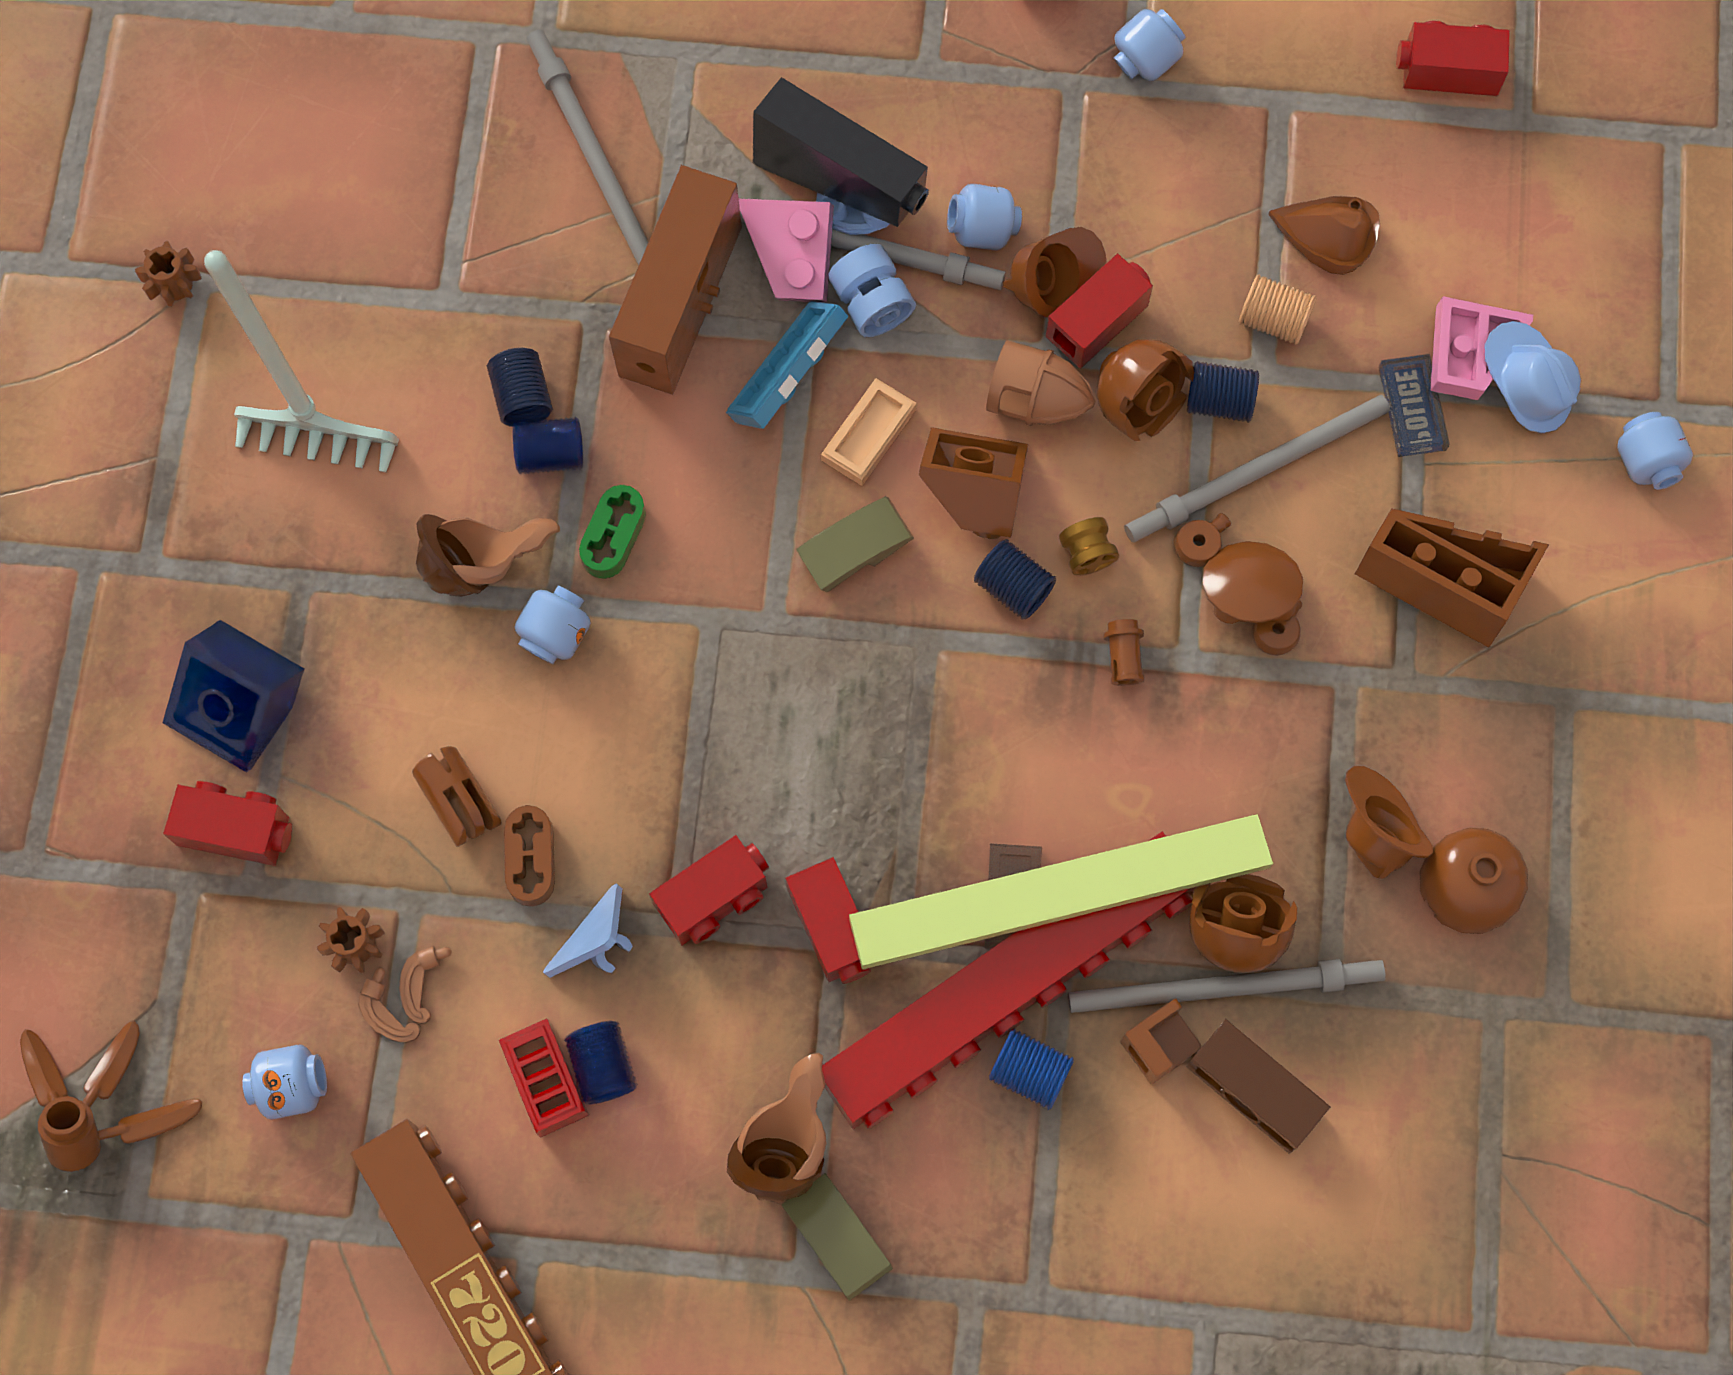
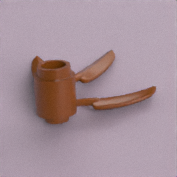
M135 1020L128 1022L121 1029L84 1084L83 1089L87 1095L83 1101L68 1096L67 1088L59 1070L39 1036L33 1031L26 1029L21 1034V1053L29 1081L38 1103L44 1107L38 1120V1132L47 1158L55 1168L62 1171L84 1169L98 1157L101 1150V1140L121 1135L122 1142L128 1144L145 1140L186 1123L198 1115L201 1110L202 1101L200 1099H190L120 1119L117 1126L102 1130L97 1129L90 1108L97 1097L100 1099L111 1097L125 1074L137 1047L140 1035L139 1026Z

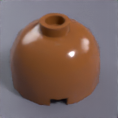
M1150 339L1135 340L1110 353L1101 364L1097 386V399L1103 416L1114 427L1134 441H1141L1138 435L1144 432L1150 437L1158 434L1174 419L1187 399L1188 395L1182 392L1181 389L1184 385L1185 377L1193 382V361L1171 345L1160 340Z
M1466 828L1446 835L1433 847L1432 855L1425 858L1420 870V892L1424 901L1427 900L1429 907L1436 913L1434 917L1442 925L1460 933L1483 934L1504 925L1519 911L1528 890V868L1521 852L1507 837L1490 829Z
M1245 874L1226 879V882H1217L1212 885L1209 883L1197 886L1194 889L1189 918L1190 934L1199 953L1213 965L1235 973L1259 972L1273 966L1288 950L1294 935L1298 907L1294 901L1290 906L1283 899L1285 890L1277 883L1260 876Z

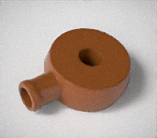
M1219 513L1211 522L1193 520L1183 525L1178 530L1174 542L1178 557L1189 566H1205L1221 550L1222 540L1220 533L1231 526L1229 518L1225 514ZM1194 541H1200L1203 545L1197 546L1194 544Z
M1300 600L1295 606L1293 616L1287 621L1277 622L1272 620L1254 623L1253 638L1260 650L1269 655L1278 656L1286 654L1296 647L1300 639V624L1295 615L1302 607ZM1273 629L1278 630L1281 634L1274 633Z

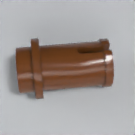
M1121 619L1109 622L1107 624L1108 631L1103 634L1105 641L1109 642L1112 671L1111 684L1124 686L1144 682L1139 641L1140 638L1144 637V630L1138 628V621L1134 619Z

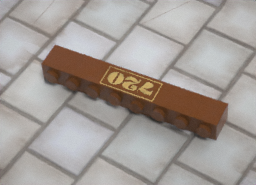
M405 1119L351 1152L352 1158L473 1374L569 1375L560 1360L554 1364H551L541 1346L549 1340L534 1313L531 1312L524 1316L514 1298L522 1292L508 1267L504 1265L497 1269L490 1257L488 1250L494 1247L495 1244L484 1224L479 1218L471 1222L465 1213L461 1203L468 1200V1196L453 1172L447 1175L443 1174L435 1160V1157L440 1155L442 1151L429 1128L424 1126L418 1130L414 1123Z

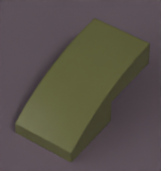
M885 496L836 522L796 550L822 591L829 592L867 564L876 566L914 539L891 500Z
M826 1173L820 1176L805 1194L787 1200L782 1204L788 1216L849 1301L893 1269L888 1259Z

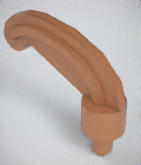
M434 946L417 951L406 960L401 970L399 990L402 1006L408 1017L419 1024L427 1023L431 1017L428 1009L421 1008L425 970L439 966L441 959L449 957L452 953L449 947L436 950Z
M382 967L377 968L372 980L366 978L359 995L358 1006L364 1020L376 1032L393 1041L410 1042L415 1040L420 1034V1027L415 1023H409L404 1027L380 1002L386 987L381 984L386 972Z

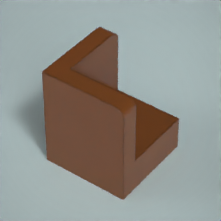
M1176 998L1127 1031L1120 1041L1151 1085L1201 1049L1200 1042L1179 1015L1182 1006Z

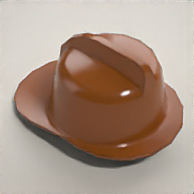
M1083 227L1065 229L1038 242L1026 245L1016 253L1011 265L1010 278L1002 282L1003 287L1013 290L1020 303L1033 308L1037 314L1048 318L1107 263L1103 244L1093 231Z
M1353 766L1346 772L1345 782L1355 808L1346 828V839L1373 877L1383 879L1391 872L1404 866L1412 857L1428 858L1432 855V844L1420 829L1400 791L1377 771L1365 766Z

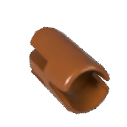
M447 746L440 748L444 757L442 760L438 761L434 754L430 753L415 765L412 774L456 847H459L466 843L467 836L475 839L484 833L485 827L492 830L500 826L502 822L457 748Z

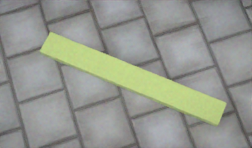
M1258 814L850 914L849 921L863 970L1269 869L1273 862Z

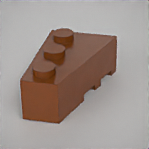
M1391 508L1359 564L1355 575L1489 648L1509 619L1549 544L1533 541L1531 545L1501 539L1502 533L1486 530L1484 534L1454 528V522Z

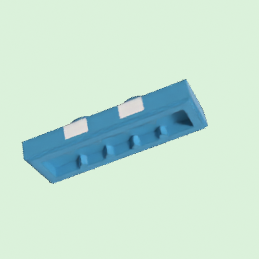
M809 301L728 407L726 413L737 424L764 429L780 406L792 398L796 391V385L808 369L820 361L824 354V348L849 317L845 311L836 304Z

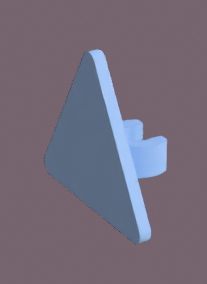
M618 884L610 887L548 963L543 971L545 975L551 978L590 958L596 967L612 973L615 967L606 960L605 951L609 950L615 943L628 952L632 949L633 946L630 940L624 935L617 933L622 888Z

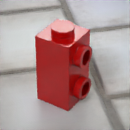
M1435 20L1424 23L1414 22L1407 41L1400 40L1397 51L1396 68L1404 70L1403 89L1498 96L1509 72L1510 30L1494 29L1492 26L1484 24L1469 27L1447 25L1444 22Z
M1117 253L1048 316L1046 338L1081 369L1148 307L1153 288L1148 274L1141 266L1134 262L1128 263Z
M197 781L195 788L177 785L163 832L176 846L276 866L279 852H286L291 840L292 824L288 822L289 816L276 804V798L253 791H247L245 798L226 794L227 789L225 787L205 781Z
M735 835L650 892L649 895L653 905L681 946L690 940L694 944H698L719 930L721 926L718 921L734 910L738 915L743 914L756 906L764 898L761 892L768 887L763 872L768 870L769 866L753 843L744 847L737 835Z
M834 857L786 877L788 893L828 982L830 983L840 978L842 984H847L871 972L870 968L862 970L849 921V915L858 913V910Z

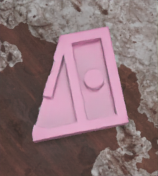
M739 199L741 214L775 298L781 301L827 303L834 205L830 202Z
M1443 296L1436 305L1430 391L1479 400L1493 380L1485 361V343L1489 333L1498 325L1511 321L1525 323L1530 326L1533 322V315Z

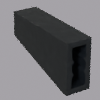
M781 77L753 111V164L896 227L900 225L908 213L912 215L917 214L925 203L929 194V189L925 187L928 166Z

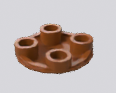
M1245 541L1227 545L1208 561L1204 567L1202 586L1207 599L1214 605L1215 616L1224 623L1233 624L1239 621L1262 623L1272 620L1283 622L1290 619L1295 612V606L1302 596L1303 577L1297 563L1284 551L1267 543Z

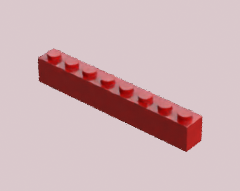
M1162 831L1150 840L1159 839L1167 836ZM1196 887L1016 931L823 1064L824 1088L852 1129L862 1123L865 1124L867 1129L874 1127L894 1112L890 1103L908 1092L911 1098L917 1097L938 1081L934 1073L950 1062L955 1068H958L981 1051L977 1043L993 1032L996 1033L998 1038L1005 1036L1025 1020L1020 1014L1036 1002L1039 1003L1041 1008H1044L1057 1000L1067 991L1063 983L1079 972L1084 978L1096 973L1110 961L1106 953L1122 942L1127 949L1139 943L1153 931L1148 924L1164 913L1169 919H1172L1192 905L1193 898L1191 894L1194 893Z

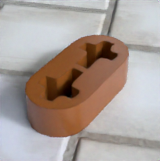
M521 806L512 811L505 822V883L507 890L516 902L523 906L533 907L541 905L548 900L554 890V831L549 817L543 810L536 806ZM533 819L538 828H543L542 832H537L533 835V850H526V843L522 835L516 833V829L525 827V820ZM526 861H533V868L537 877L544 878L543 883L535 884L533 893L527 894L523 886L516 884L519 879H524L526 876Z

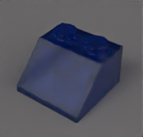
M219 620L185 642L162 723L247 773L253 768L292 710L305 668Z

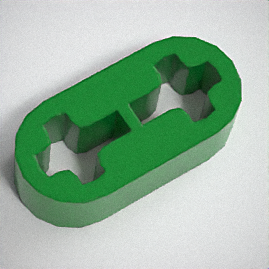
M627 485L613 486L605 491L595 509L579 547L583 567L595 578H611L620 573L626 564L646 517L643 498L638 490ZM624 501H630L632 512H634L633 515L624 513L618 526H613L616 517L612 506L621 507ZM608 536L611 537L610 549L614 556L613 559L604 557L601 564L596 563L592 550H601Z

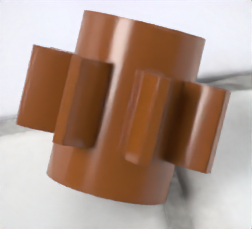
M165 241L162 247H157L151 251L144 250L146 256L144 266L135 268V272L140 281L145 283L142 289L150 300L155 299L160 294L168 306H173L174 301L181 300L184 297H193L191 292L193 281L201 280L202 276L197 267L192 265L194 258L187 247L177 253L172 249L169 242Z
M339 907L337 908L338 918L332 921L330 925L320 923L319 927L326 933L327 942L321 943L317 950L322 955L327 956L336 953L331 967L339 973L345 968L346 963L353 964L360 973H364L365 961L371 956L382 957L383 954L375 947V939L381 937L385 932L380 925H372L366 928L370 920V914L366 909H360L356 917L348 916ZM355 931L359 935L354 939L355 948L347 950L343 946V944L348 942L347 933Z

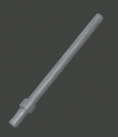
M535 30L527 36V41L540 65L537 70L545 88L553 92L639 265L648 245V240L569 83L571 75L563 59L556 57L544 31Z
M740 211L741 223L745 224V221ZM832 229V247L853 251L861 246L880 244L884 247L893 263L943 275V281L963 285L964 281L997 290H1001L1003 287L1002 282L1005 280L1006 271L971 263L968 256L950 252L948 257L863 234L849 235Z
M1379 395L1181 497L1174 494L1156 503L1155 510L1124 525L1128 538L1134 543L1164 527L1171 530L1189 520V514L1389 413V403L1383 395Z
M1340 959L1318 961L1317 967L1068 992L1069 1007L1071 1013L1165 1004L1175 998L1179 1002L1311 988H1320L1322 993L1343 991L1345 985L1385 981V967L1382 960L1342 964Z

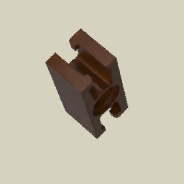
M1227 1019L1224 1020L1186 1066L1289 1154L1300 1146L1331 1108V1106Z

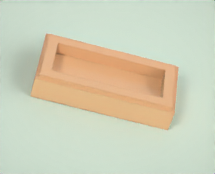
M875 378L821 453V461L863 486L917 410V403Z

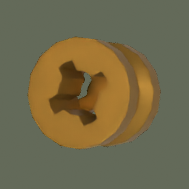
M1103 517L1079 521L1067 527L1059 534L1062 547L1068 549L1072 557L1069 562L1072 574H1091L1110 566L1119 559L1117 547L1109 543L1106 536L1109 527L1106 519Z

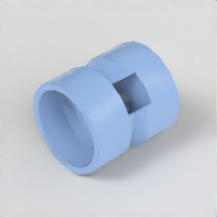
M880 244L861 246L839 259L828 273L829 280L840 300L844 303H850L848 314L860 335L864 337H874L894 329L904 322L916 308V302L904 281L900 278H894L896 268L886 250Z

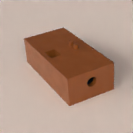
M681 165L609 334L618 377L673 395L707 313L711 314L713 310L711 301L713 297L719 296L720 288H718V284L742 229L736 182Z

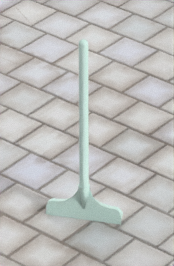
M212 250L207 253L204 258L206 269L288 403L286 410H266L237 406L234 416L238 418L235 447L243 448L252 422L261 423L259 447L261 452H267L276 426L285 427L283 455L291 456L299 431L304 430L309 431L307 459L315 460L323 435L328 434L333 435L331 463L339 464L347 439L352 438L357 439L355 467L363 468L372 442L381 443L379 471L387 472L395 446H398V437L389 431L347 423L317 412L314 401L305 393L226 255L218 250Z

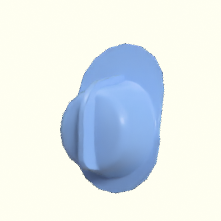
M1511 321L1498 325L1489 333L1485 343V361L1517 422L1529 431L1546 433L1556 430L1566 421L1571 406L1577 402L1581 383L1577 365L1566 353L1553 349L1543 335L1528 324Z

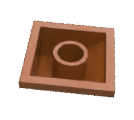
M931 427L920 464L919 476L961 529L973 531L975 535L987 539H995L1001 536L1011 538L1028 444Z

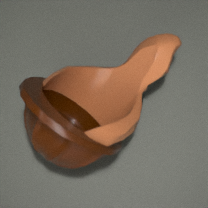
M424 514L416 523L417 533L420 538L416 559L417 570L422 576L423 581L437 593L460 597L474 593L479 594L489 584L501 580L515 558L522 557L523 553L541 549L549 537L560 532V526L552 519L536 518L524 523L514 531L503 532L470 518L446 521L435 515Z
M820 1053L810 1054L794 1065L789 1078V1092L779 1101L760 1108L749 1118L740 1136L730 1149L727 1159L728 1175L734 1184L746 1192L754 1194L758 1200H767L781 1204L784 1201L805 1194L821 1176L824 1165L823 1155L826 1148V1133L816 1114L817 1101L825 1087L822 1071L823 1055Z

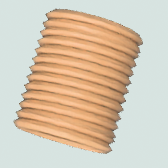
M1259 274L1256 275L1238 322L1239 324L1243 323L1244 326L1248 325V328L1252 327L1253 330L1257 328V331L1261 330L1262 333L1266 332L1267 335H1275L1276 338L1280 337L1285 342L1289 340L1290 344L1294 342L1297 345L1316 301V296H1311L1308 292L1304 294V291L1300 292L1299 289L1295 290L1294 287L1290 288V286H1285V284L1281 285L1280 282L1276 283V280L1272 281L1271 278L1267 280V277H1261Z

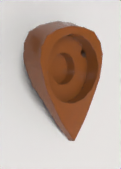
M1331 196L1291 204L1271 210L1268 213L1283 235L1310 262L1332 274L1344 275L1354 272L1356 268L1362 266L1369 258L1378 240L1380 228L1379 212L1371 203L1358 197Z

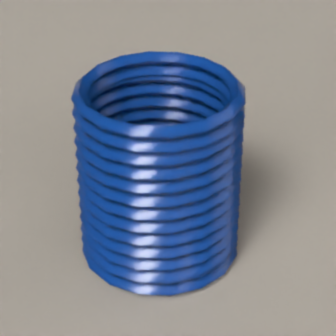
M1012 1029L993 1066L989 1080H994L995 1084H1001L1002 1087L1006 1086L1007 1090L1016 1091V1094H1021V1097L1030 1098L1031 1102L1040 1103V1106L1047 1107L1049 1110L1052 1108L1074 1062V1058H1069V1055H1065L1064 1052L1060 1053L1059 1050L1050 1049L1049 1045L1041 1044L1040 1040L1036 1041L1035 1038L1031 1039L1030 1036L1026 1037V1034H1021V1031L1016 1032V1029Z

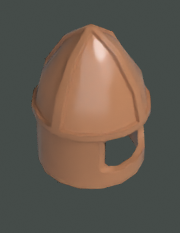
M1006 340L991 380L986 411L1025 420L1026 425L1033 426V424L1052 425L1079 417L1093 408L1096 400L1089 382L1070 362L1054 354L1053 350L1048 349L1044 351Z

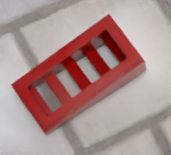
M547 1018L499 1040L531 1123L540 1138L589 1116ZM541 1037L544 1038L547 1046L518 1058L515 1051L516 1048ZM549 1056L552 1057L553 1065L526 1077L523 1068ZM559 1075L562 1083L538 1094H533L532 1086ZM562 1094H567L569 1102L547 1112H541L540 1104Z

